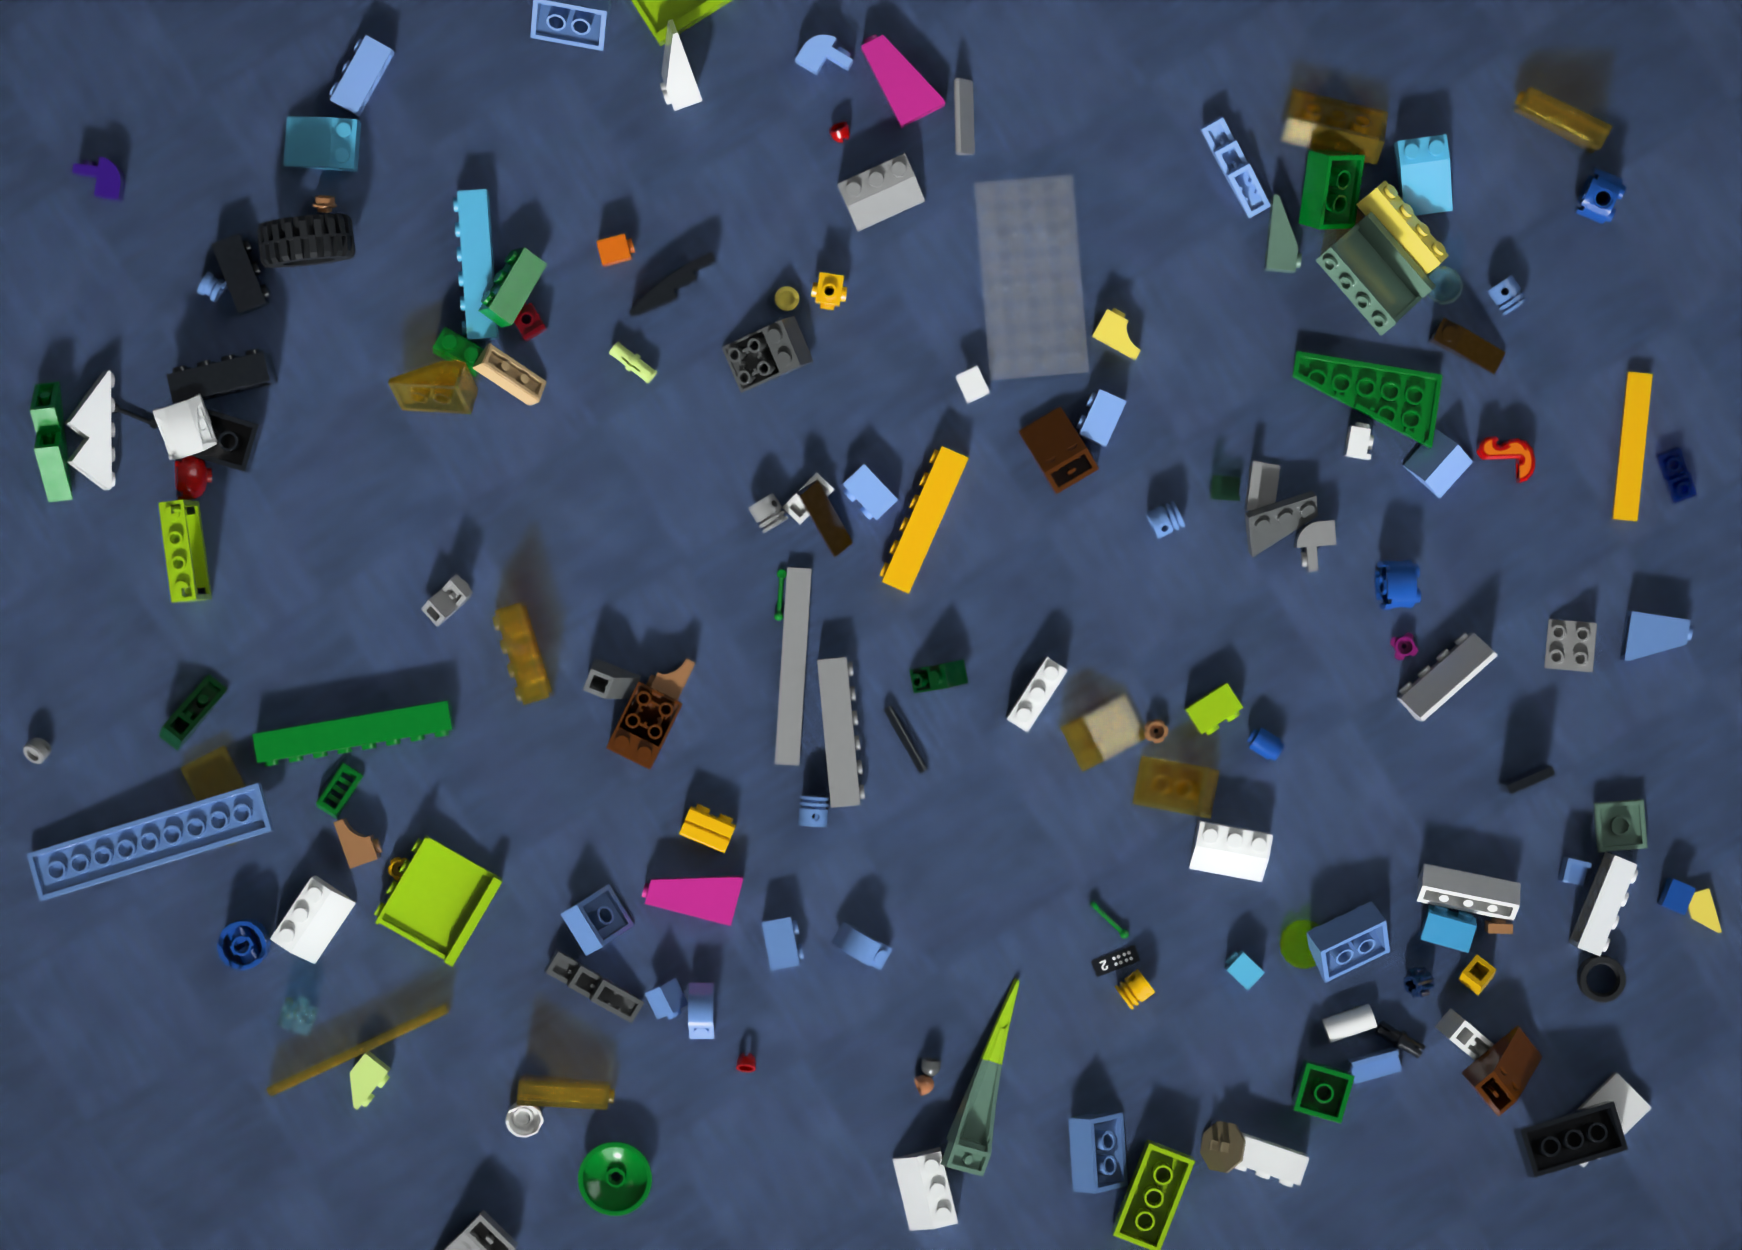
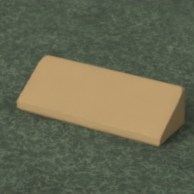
M487 344L473 366L474 370L525 404L533 405L540 402L547 381L492 344Z

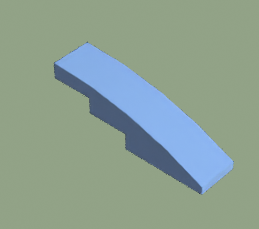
M1220 116L1200 127L1209 148L1248 218L1269 208L1271 205L1237 140L1233 138L1224 118Z

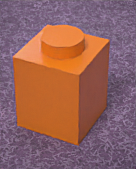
M625 233L596 241L604 267L632 260L631 253H635L632 238L627 239Z

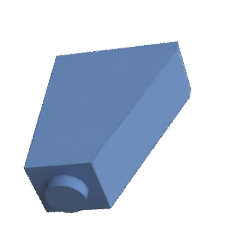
M1627 611L1620 660L1631 661L1687 645V641L1691 640L1693 634V626L1690 625L1691 620Z

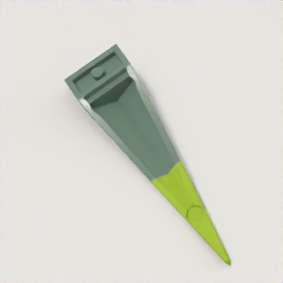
M1016 978L1012 982L946 1138L949 1141L941 1161V1165L984 1176L992 1153L995 1110L1001 1068L1020 983Z

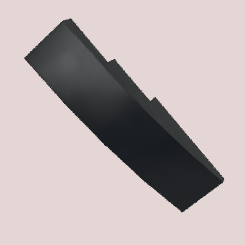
M711 252L686 264L663 279L629 311L631 317H637L677 301L678 298L675 290L697 282L694 272L716 264L713 253Z

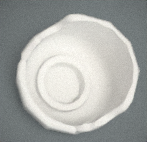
M521 1100L515 1102L508 1109L505 1123L508 1130L515 1136L526 1138L539 1132L542 1123H544V1118L540 1107L535 1103Z

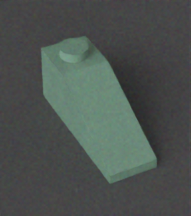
M1274 194L1271 197L1264 271L1294 273L1296 268L1301 266L1302 253H1298V244L1280 196Z

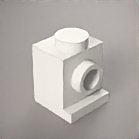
M1356 422L1355 426L1348 427L1343 456L1364 460L1371 459L1372 454H1367V449H1372L1374 435H1370V424Z

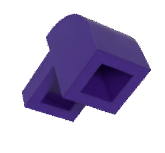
M99 156L98 166H96L95 161L81 160V164L73 163V174L96 178L95 197L124 201L125 177L122 170L114 162Z

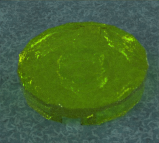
M1307 919L1295 920L1287 925L1281 933L1279 941L1280 952L1284 959L1292 966L1301 969L1316 966L1308 946L1306 933L1314 927L1320 926L1316 922Z

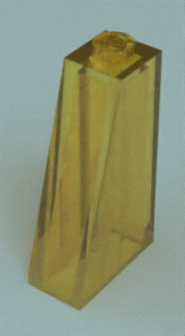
M1532 87L1527 88L1525 92L1521 90L1514 101V104L1517 105L1514 112L1591 154L1602 148L1613 127Z
M523 1074L518 1083L517 1105L608 1110L609 1103L614 1104L615 1089H611V1082Z

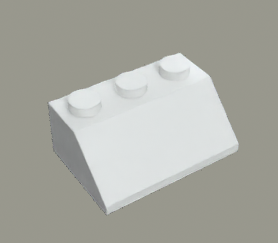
M1198 820L1189 868L1262 882L1270 856L1273 835L1271 833Z
M315 875L310 878L270 939L290 953L316 964L356 902Z
M940 1147L892 1158L910 1231L936 1229L958 1223L945 1166L941 1165L943 1156Z

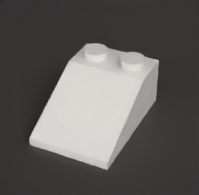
M671 19L668 20L661 73L664 82L660 83V87L666 104L672 103L674 111L703 100L674 21Z

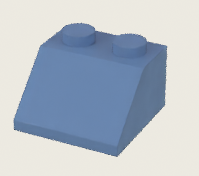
M609 884L561 913L562 918L586 956L602 948L635 926Z

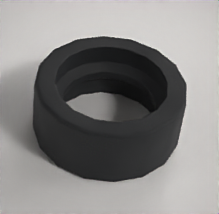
M1594 955L1587 958L1580 965L1577 971V984L1580 991L1587 998L1595 1002L1607 1003L1617 999L1622 994L1626 986V974L1618 961L1606 955ZM1599 964L1611 967L1616 976L1613 988L1605 993L1594 992L1587 983V975L1590 969Z

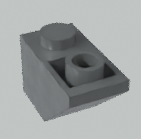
M595 658L583 690L604 699H630L641 676Z

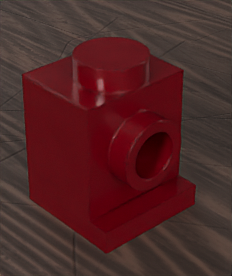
M525 302L514 323L524 340L528 342L548 330L535 306L532 303L527 305ZM525 315L531 316L529 324H524L522 321Z

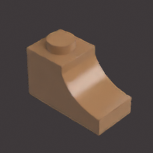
M686 658L681 667L674 672L666 674L657 672L656 676L651 674L646 685L678 701L696 662Z
M347 818L333 822L350 869L381 858L382 846L378 838L374 839L373 834L367 836L358 833L350 826Z

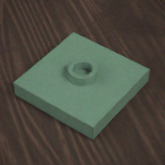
M1644 799L1593 803L1597 852L1648 848Z

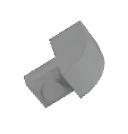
M1335 520L1312 522L1298 532L1294 548L1304 547V552H1301L1300 558L1301 566L1306 567V572L1319 571L1317 546L1336 545Z
M456 574L439 592L425 603L421 610L438 627L472 597L473 591L468 583Z

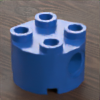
M1594 167L1592 173L1595 175L1594 177L1588 175L1577 199L1581 206H1576L1574 213L1600 224H1603L1605 221L1610 223L1616 212L1613 206L1617 199H1622L1627 186L1622 184L1623 178ZM1600 191H1605V199L1601 202H1596V195Z
M1410 559L1403 561L1380 560L1377 562L1376 566L1380 567V571H1375L1374 586L1376 599L1382 600V603L1379 605L1380 609L1412 608L1415 603H1420L1421 591L1420 588H1417V578L1420 576L1418 563H1412Z
M241 919L229 924L222 930L217 942L219 957L225 965L244 971L254 968L265 960L271 950V940L266 928L257 920Z

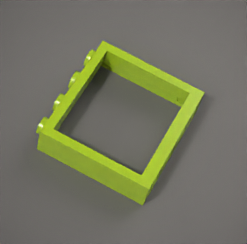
M182 499L159 502L171 603L212 599L199 501ZM194 506L195 514L188 515L187 508ZM205 587L206 594H198L197 588Z

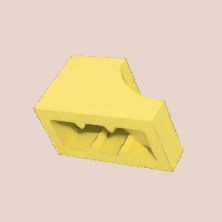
M1113 308L1112 311L1107 309L1092 337L1136 360L1141 350L1131 342L1128 336L1127 323L1129 321L1125 319L1126 314L1116 308Z

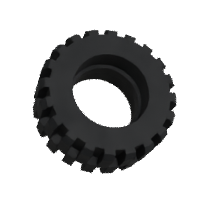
M314 214L287 217L260 223L257 228L260 259L265 267L283 268L333 263L351 259L356 253L352 219L347 214Z

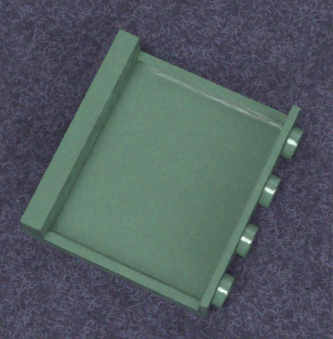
M1372 211L1316 259V262L1381 336L1397 324L1410 309L1436 287Z

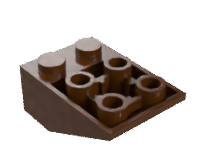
M1061 406L1018 431L1055 495L1099 470L1089 450Z
M638 682L606 748L651 770L683 703Z
M1517 1025L1462 1071L1461 1074L1485 1104L1499 1117L1518 1101L1543 1056Z

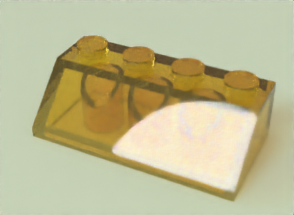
M1293 88L1283 124L1281 141L1313 150H1334L1365 155L1364 163L1377 165L1385 142L1388 112Z
M519 602L495 610L496 616H493L492 619L496 631L500 630L503 637L502 640H499L503 654L508 653L510 663L507 664L510 677H515L517 687H514L518 702L522 701L523 705L554 696L526 603Z

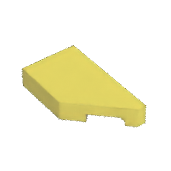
M1705 888L1695 891L1688 907L1691 919L1717 933H1721L1722 930L1710 889Z

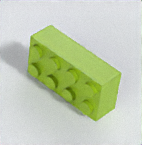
M1147 1139L1111 1229L1113 1236L1149 1250H1161L1194 1166V1158Z

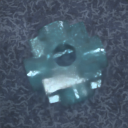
M297 995L296 998L286 997L277 1025L289 1032L310 1036L319 1007L311 1004V999L305 996Z

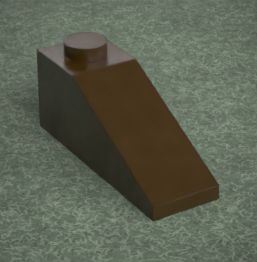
M1444 317L1439 319L1429 339V342L1493 375H1495L1506 354L1503 350L1468 329Z

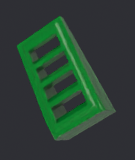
M342 763L317 800L316 806L337 819L364 775L347 764ZM343 772L355 779L353 783L341 777ZM339 781L349 789L345 791L337 786L336 783ZM332 790L342 795L343 798L340 800L332 795ZM327 798L336 803L337 807L334 808L325 802Z

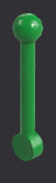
M783 569L777 572L779 586L777 612L774 613V618L777 621L783 619V613L781 612L784 579L787 576L786 571Z
M1093 900L1089 903L1119 932L1121 938L1125 939L1129 936V931L1122 929Z

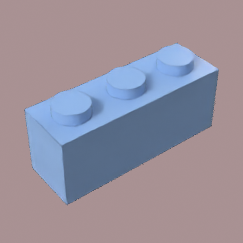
M365 35L364 39L360 38L354 47L356 54L352 61L348 60L342 69L344 75L339 83L335 82L330 91L332 96L330 100L334 104L360 117L395 54L391 48Z

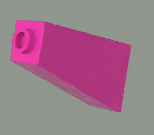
M874 34L863 40L864 44L861 45V50L901 128L945 106V101L941 95L884 35L878 37L877 34Z
M744 876L652 878L650 883L645 882L642 897L646 898L645 904L731 926Z

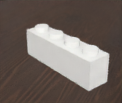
M1423 864L1418 878L1417 902L1514 921L1520 907L1521 883Z

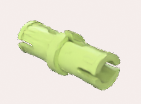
M619 341L609 352L610 355L626 366L625 369L627 371H633L646 381L647 384L657 374V370H654L641 360V356L638 353H632Z

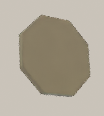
M1217 1121L1203 1133L1200 1154L1209 1170L1229 1173L1243 1161L1246 1140L1236 1124Z

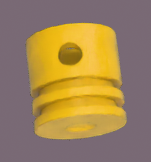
M1136 969L1124 978L1125 982L1120 981L1119 986L1117 984L1114 986L1131 1010L1134 1009V1005H1139V1001L1143 1002L1155 993L1139 969Z

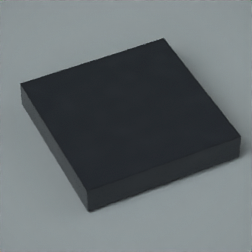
M1541 764L1500 782L1499 786L1503 792L1513 794L1555 776L1556 773L1553 766Z

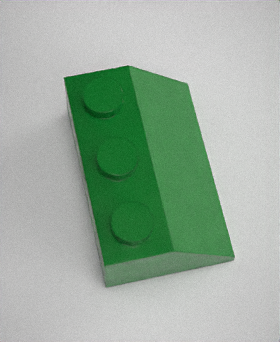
M1309 150L1299 224L1319 230L1348 229L1355 226L1358 209L1356 204L1359 202L1365 155L1334 150Z

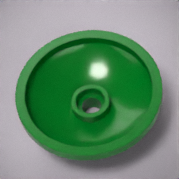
M606 1142L593 1148L583 1159L578 1172V1186L583 1199L595 1211L608 1216L626 1215L639 1208L648 1197L652 1186V1171L648 1160L636 1147L624 1142ZM612 1173H620L621 1178L619 1180H614L612 1178Z

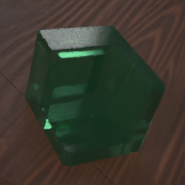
M1210 475L1209 500L1239 502L1241 496H1239L1240 478Z

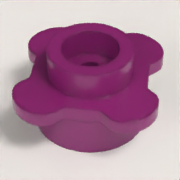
M1406 632L1404 636L1391 638L1390 645L1394 647V657L1397 660H1403L1406 656H1415L1418 653V648L1413 641V634ZM1403 644H1406L1405 649L1402 648Z

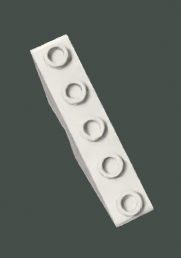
M110 370L101 373L65 422L68 427L84 438L67 463L103 490H110L115 486L116 481L115 472H112V462L115 461V448L112 447L111 437L115 436V424L111 422V413L115 410V400L111 398V388H114L115 377L114 373H111Z

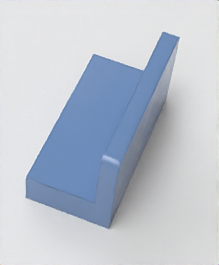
M1389 1047L1347 1059L1350 1071L1355 1076L1354 1084L1401 1072L1402 1068L1398 1057L1399 1050L1396 1047Z

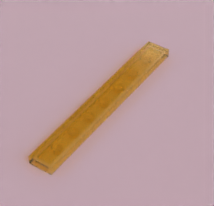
M447 1001L271 1084L266 1090L269 1096L272 1097L448 1014L451 1007Z

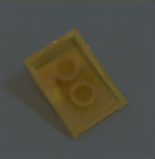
M460 360L439 361L392 377L388 381L403 411L472 414L478 393V388L466 362Z
M1126 694L1059 726L1082 772L1146 739L1144 730Z
M1141 756L1132 804L1211 819L1220 770Z

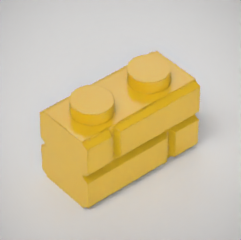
M697 804L696 807L691 806L679 834L725 853L736 828V824L732 823L733 818L722 813L719 814V817L710 814L711 809L701 804Z

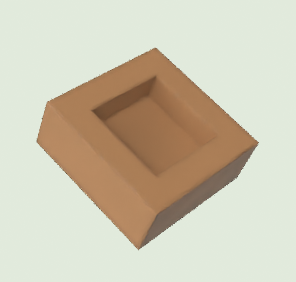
M1492 917L1491 921L1485 920L1484 930L1489 934H1513V924L1505 919Z

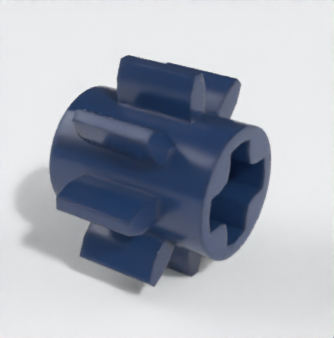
M1425 967L1409 969V976L1403 978L1405 990L1412 994L1413 998L1419 996L1422 998L1430 995L1428 989L1434 988L1432 974L1426 971Z

